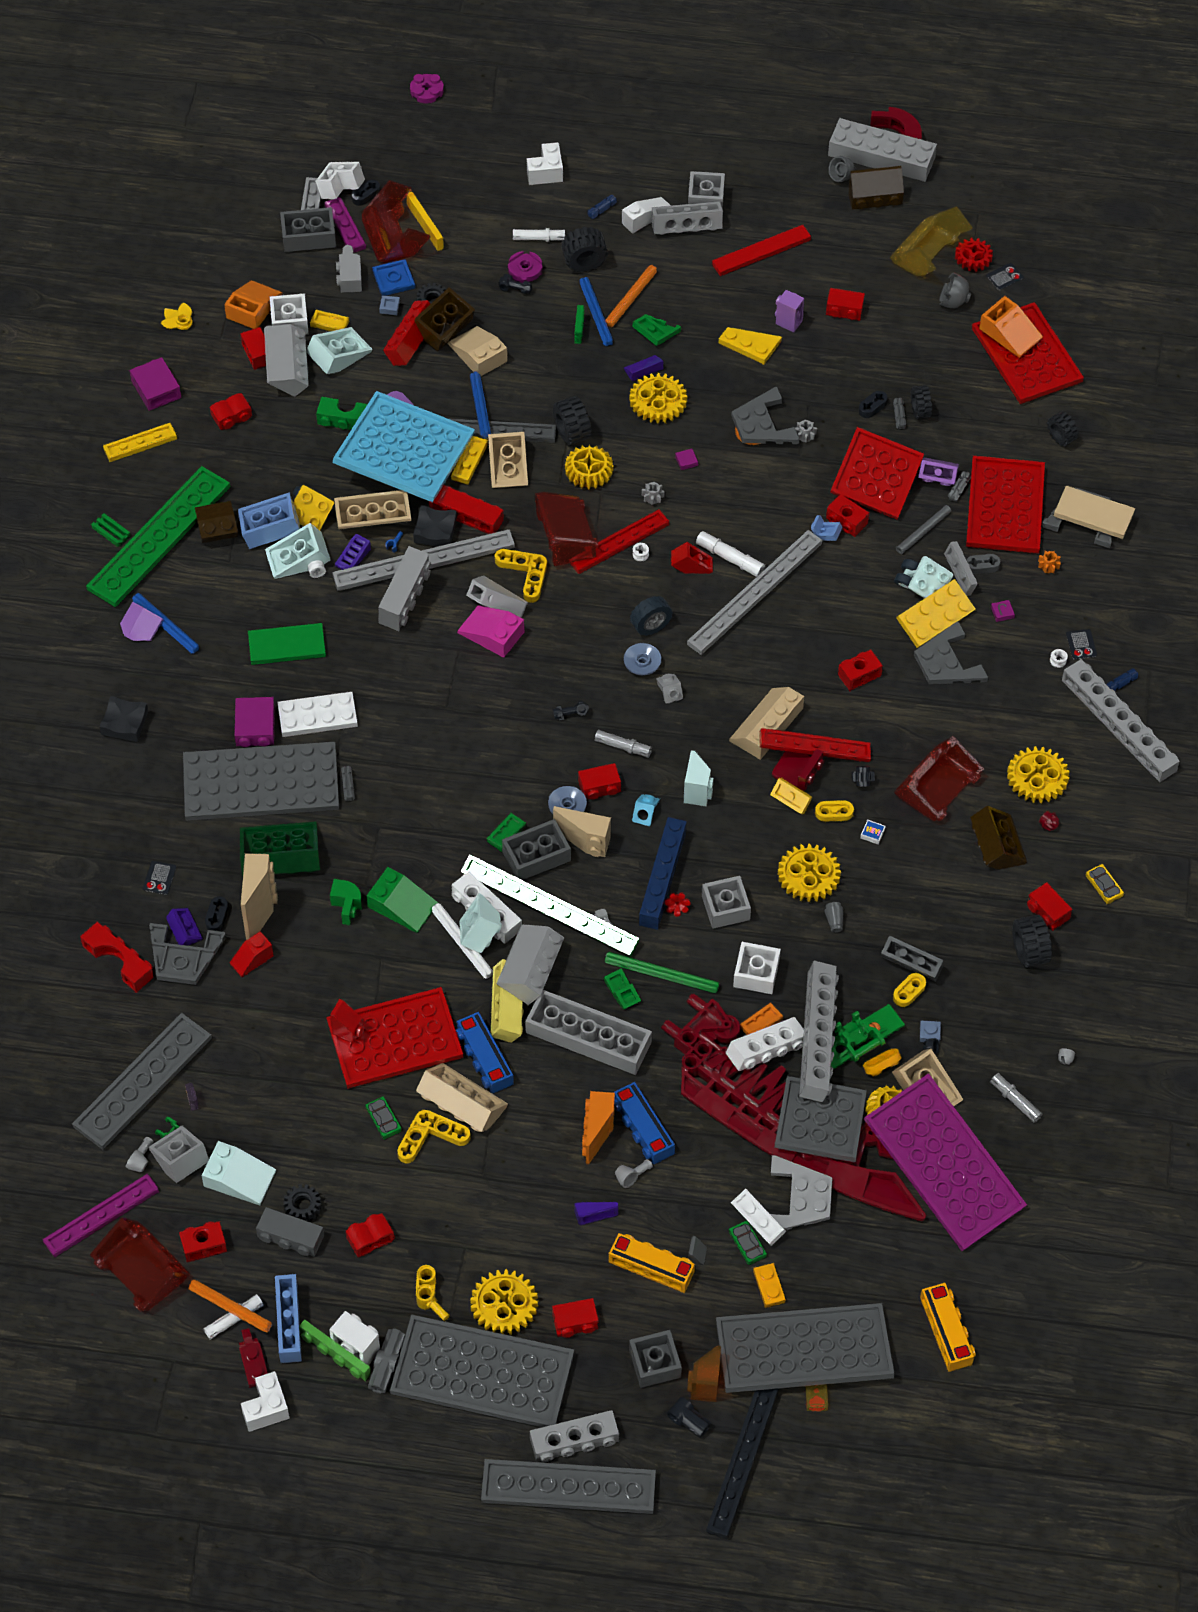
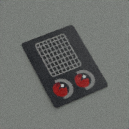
M1012 263L986 274L998 290L1024 278Z
M1090 629L1066 632L1073 659L1097 656Z
M151 861L143 890L168 894L177 866Z

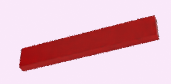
M804 225L714 259L712 260V265L719 276H722L811 240V235Z
M658 509L569 558V563L580 574L667 527L669 520Z
M761 728L759 731L760 748L813 755L817 748L823 751V756L863 762L871 760L869 742Z

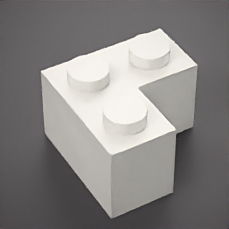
M558 142L542 144V157L527 158L529 185L563 182V166Z
M329 162L315 182L321 199L333 200L337 199L343 189H358L365 178L359 162Z
M275 1371L256 1377L255 1381L260 1397L241 1403L243 1416L249 1432L289 1419L288 1408Z

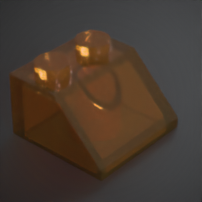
M721 1346L713 1348L694 1363L693 1371L689 1370L687 1392H691V1400L716 1402Z

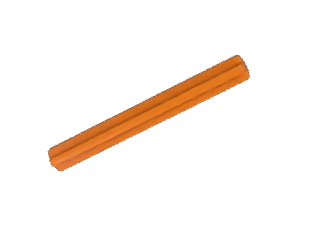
M649 265L606 318L607 326L613 327L657 273L655 266Z
M191 1281L189 1290L256 1328L265 1332L270 1331L272 1323L199 1281Z

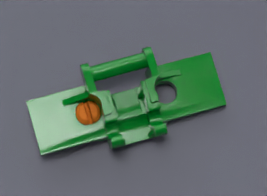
M890 1004L861 1020L859 1012L856 1011L852 1014V1021L843 1027L840 1022L836 1023L834 1030L837 1036H835L834 1045L831 1048V1051L834 1052V1057L830 1067L835 1069L848 1060L858 1061L859 1057L875 1047L883 1046L886 1043L884 1038L905 1026ZM868 1039H872V1040H871L870 1042H868L867 1044L863 1045L862 1047L858 1048L857 1050H854V1048L857 1047L858 1045H861L863 1042L867 1041ZM843 1045L846 1047V1050L843 1053H838L836 1047Z

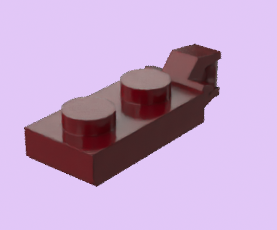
M247 1328L241 1330L244 1341L239 1343V1350L249 1388L256 1386V1377L268 1374L260 1342H258L257 1338L252 1339L250 1329Z

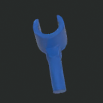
M401 531L395 539H390L386 542L387 550L390 546H393L392 552L397 551V543L403 535Z

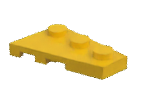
M727 327L720 336L718 343L765 364L781 343L782 337Z

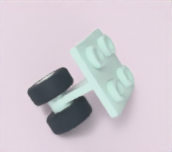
M923 556L920 563L911 559H904L901 565L904 573H898L894 582L926 598L948 584L952 579L953 573L927 556Z

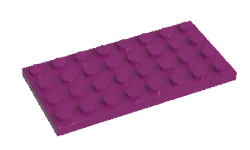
M929 1073L864 1118L961 1251L967 1249L1027 1206Z

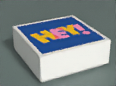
M867 820L861 833V839L879 845L886 826Z

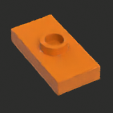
M769 1003L742 1022L740 1028L746 1035L779 1023L783 1020V1015L772 1003Z

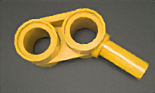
M423 1265L417 1270V1305L424 1310L431 1308L445 1321L450 1315L437 1303L435 1298V1270L430 1265ZM424 1276H430V1277H431V1278L428 1279V1280L422 1279V1277H424ZM423 1295L430 1296L428 1299L421 1298V1296Z

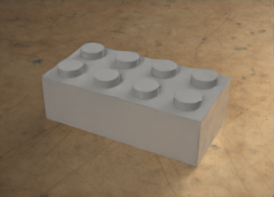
M408 546L379 605V624L400 631L401 626L406 625L408 620L407 614L409 610L412 611L416 604L415 598L417 595L420 596L423 590V581H427L431 570H429L431 562H429L428 553Z

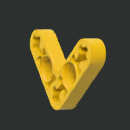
M508 549L496 551L495 564L498 567L528 572L523 589V597L530 603L538 601L547 570L546 557ZM522 558L525 559L526 562L523 564H519L516 562V560ZM538 562L541 563L539 566V570L536 569V565L538 564ZM532 576H538L540 577V580L532 581L530 578ZM531 587L534 588V593L532 595H529L531 593Z
M421 1110L415 1116L398 1147V1159L402 1163L413 1162L429 1133L455 1145L464 1146L470 1141V1130L466 1126L434 1112ZM427 1117L428 1121L422 1123L421 1119H425ZM441 1124H446L449 1127L445 1132H441L437 1128ZM413 1133L421 1134V1138L416 1141L412 1140L410 1136ZM465 1133V1137L458 1138V1135ZM409 1145H411L410 1154L403 1156V1152H407Z

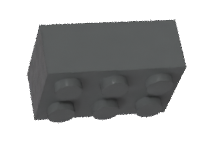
M332 207L280 212L284 252L336 247Z
M555 819L502 839V852L515 877L520 880L527 879L571 861V848Z

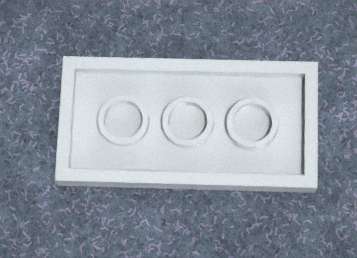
M352 692L278 702L282 737L358 727Z

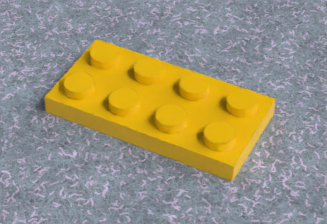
M954 579L897 616L896 619L916 648H918L973 612L975 607Z

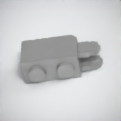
M347 244L342 248L343 254H339V262H336V271L340 272V275H336L337 286L340 285L341 293L362 292L360 256L353 254V247Z

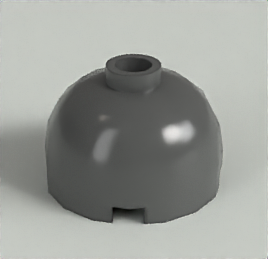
M952 273L948 277L951 279L950 282L944 284L939 301H942L939 305L950 309L961 307L971 297L968 281L963 276Z

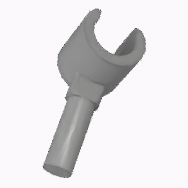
M605 909L595 911V917L613 925L609 921Z

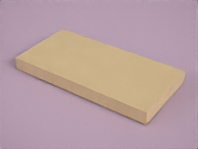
M1066 486L1054 512V517L1123 539L1135 508Z

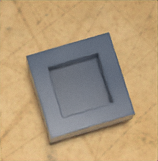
M382 295L379 308L380 313L397 315L400 297Z
M921 1021L920 1042H924L929 1038H937L940 1043L941 1022Z

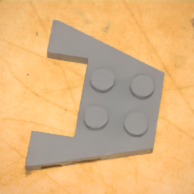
M772 1155L771 1175L792 1177L790 1215H770L785 1231L792 1229V1227L829 1220L832 1177Z

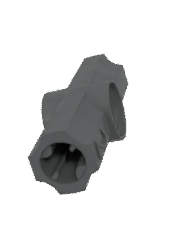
M388 1329L382 1348L376 1354L374 1370L368 1384V1388L373 1392L379 1394L386 1393L392 1373L396 1371L400 1357L399 1354L405 1339V1334L400 1330Z

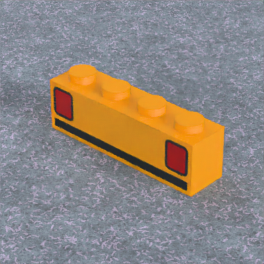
M618 1233L609 1252V1263L682 1293H685L695 1270V1264L688 1258H679L668 1250L657 1249L652 1244L637 1241L628 1234Z
M946 1283L922 1289L920 1299L948 1372L971 1366L976 1356L975 1349L972 1344L969 1345L967 1340L968 1332L966 1327L962 1326L960 1322L961 1314L958 1307L955 1308L953 1304L954 1296L952 1290L947 1288Z

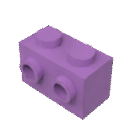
M785 290L776 300V324L795 332L803 321L804 298L796 293Z
M923 458L919 478H923L922 481L933 483L934 480L939 481L941 485L951 486V484L956 482L959 464Z

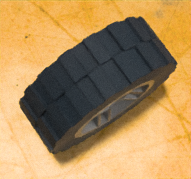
M653 596L640 602L630 615V622L640 635H652L659 632L669 623L673 612L663 597Z

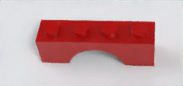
M96 922L80 936L82 946L95 958L103 955H113L124 962L121 970L122 980L136 993L154 978L152 965L147 960L143 961L139 958L138 953L133 948L129 949L120 937L116 938L106 925L102 926L99 922Z

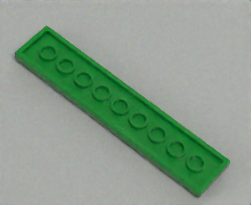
M201 466L86 585L87 590L112 606L117 607L197 523L195 507L215 504L231 487L230 482Z

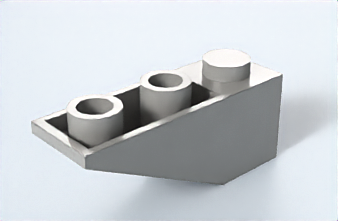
M485 576L473 579L466 595L484 606L509 611L521 618L528 603Z

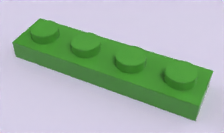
M305 1319L299 1325L302 1339L307 1343H314L322 1354L332 1356L336 1364L341 1367H347L350 1373L358 1379L362 1378L366 1381L370 1377V1366Z

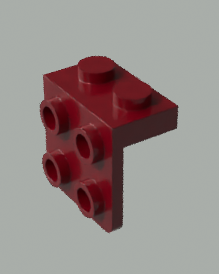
M816 748L812 756L785 751L773 769L772 776L776 779L783 778L800 790L805 791L808 785L812 784L815 774L818 770H821L824 764L823 751Z

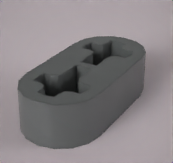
M995 554L970 556L966 560L973 574L993 573L998 571L1000 567V558Z

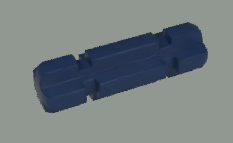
M614 195L606 197V199L587 211L588 216L594 219L598 214L600 215L610 206L617 203L616 197Z
M1132 668L1106 685L1116 691V688L1120 689L1130 683V680L1137 679L1139 674Z

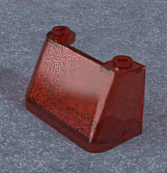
M549 492L535 493L536 514L538 520L542 521L548 538L549 549L552 551L551 559L553 566L596 557V549H599L597 538L593 539L584 512V500L580 499L579 496Z
M952 736L938 744L899 785L894 793L932 821H941L947 815L948 804L967 784L977 782L981 778L980 773L984 768Z
M123 1217L90 1254L95 1260L94 1264L99 1269L111 1270L134 1294L133 1300L135 1302L133 1304L140 1311L152 1309L190 1276L185 1267L146 1227L138 1221Z

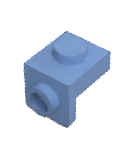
M817 515L811 525L812 532L822 541H836L843 528L840 522H824L821 515Z

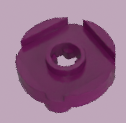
M416 74L410 83V94L412 97L417 98V101L420 103H433L439 96L441 98L444 92L443 82L437 74Z
M524 251L517 252L509 259L508 272L513 279L520 283L533 281L542 274V260L533 252H529V254H524Z

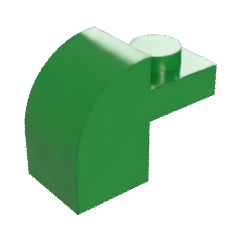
M334 879L330 893L331 905L343 907L341 914L342 924L350 925L351 919L356 916V910H362L360 890L352 882Z

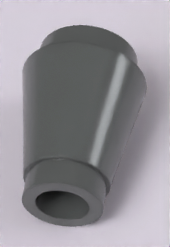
M839 902L826 904V909L824 910L831 932L834 933L843 930L844 908Z

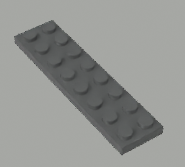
M181 1013L72 1123L73 1128L103 1150L212 1039L211 1034Z
M485 1459L481 1503L653 1514L656 1470Z

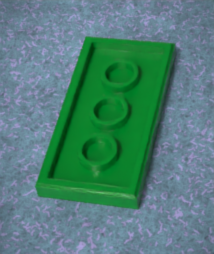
M322 623L248 631L251 665L326 657Z

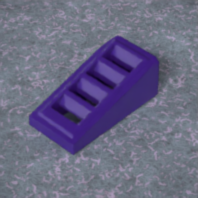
M355 534L336 561L335 566L341 570L356 567L371 550L370 541Z
M575 1203V1214L578 1224L583 1225L618 1216V1203Z

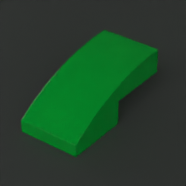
M622 968L603 978L623 1010L641 1002L633 984L629 983Z

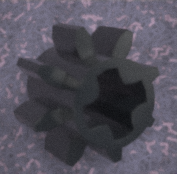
M856 766V771H852V781H856V786H871L870 781H875V772L870 771V766Z

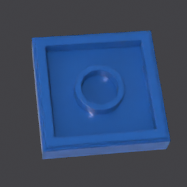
M406 259L372 267V272L381 295L386 296L415 289V283Z

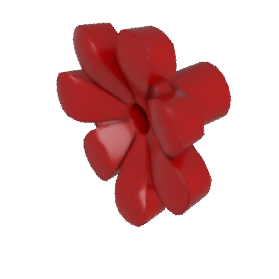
M672 893L670 898L665 899L664 904L668 906L666 908L667 913L674 911V916L679 917L681 915L680 911L688 912L687 906L690 905L689 899H684V893Z

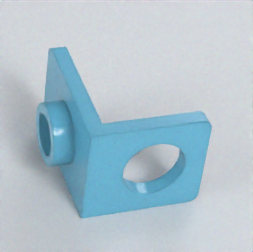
M642 794L636 800L632 821L650 826L654 808L660 799L652 795ZM639 810L647 811L648 818L646 820L638 817Z

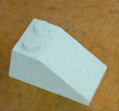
M352 327L313 335L306 352L326 374H331L345 369L371 353L373 349Z
M311 523L265 549L275 579L309 571L308 565L316 560H320L324 564L330 561L322 532Z
M218 1141L204 1169L202 1180L204 1187L260 1206L276 1173V1169L237 1147Z

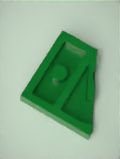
M647 314L633 321L632 325L633 328L656 346L681 332V326L676 325V327L666 325V321L656 319Z

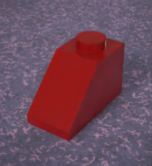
M686 542L671 551V566L683 573L710 574L713 572V558L689 542Z
M260 931L242 944L230 961V965L243 977L273 957L272 944Z
M339 999L330 1014L332 1034L354 1043L356 1038L361 1037L364 1031L362 1017L345 1001Z

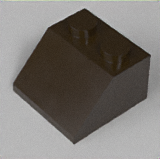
M231 501L195 507L202 543L238 537Z

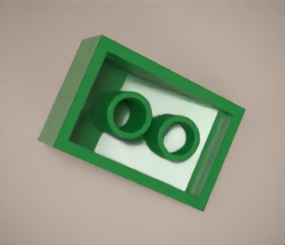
M389 867L386 868L367 894L368 908L416 933L419 932L432 914V907L438 904L437 901L405 875Z

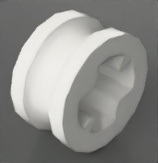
M645 543L635 544L633 546V558L637 561L647 560L649 557V547Z
M320 560L313 561L308 565L310 576L313 578L321 577L326 572L324 563Z
M1061 649L1054 650L1051 653L1050 663L1057 668L1065 666L1068 658L1067 653Z

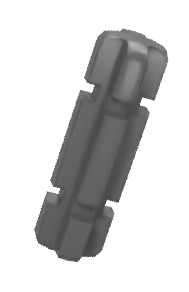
M895 398L893 402L897 429L906 428L902 398Z
M963 471L948 494L950 501L958 500L971 479L969 472Z
M344 766L341 768L344 799L346 801H353L355 796L352 768Z

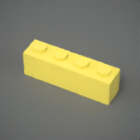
M502 959L493 967L491 1035L493 1038L512 1043L523 1032L522 1016L524 1010L520 999L496 984L506 962L505 959Z

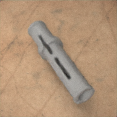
M598 730L595 735L596 742L628 751L629 754L635 753L649 758L652 751V746L638 743L634 739H625Z
M997 1073L992 1078L993 1080L990 1083L1003 1093L1002 1096L1014 1103L1033 1123L1041 1118L1040 1116L1043 1113L1016 1090L1014 1084L1011 1085L1000 1073Z

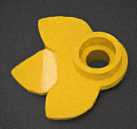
M182 303L178 310L165 308V320L161 324L169 329L178 328L186 330L193 323L191 318L192 310L186 303Z

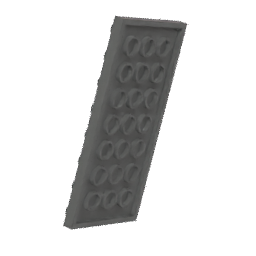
M335 742L183 752L186 821L339 810Z
M882 1303L716 1317L726 1393L894 1378Z
M411 1315L390 1394L534 1426L546 1427L557 1423L574 1350Z

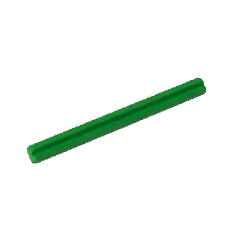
M608 952L605 957V962L608 964L712 993H717L719 988V982L612 952Z

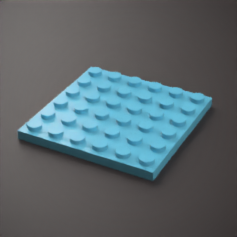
M376 391L334 456L333 463L433 502L470 442L475 429Z

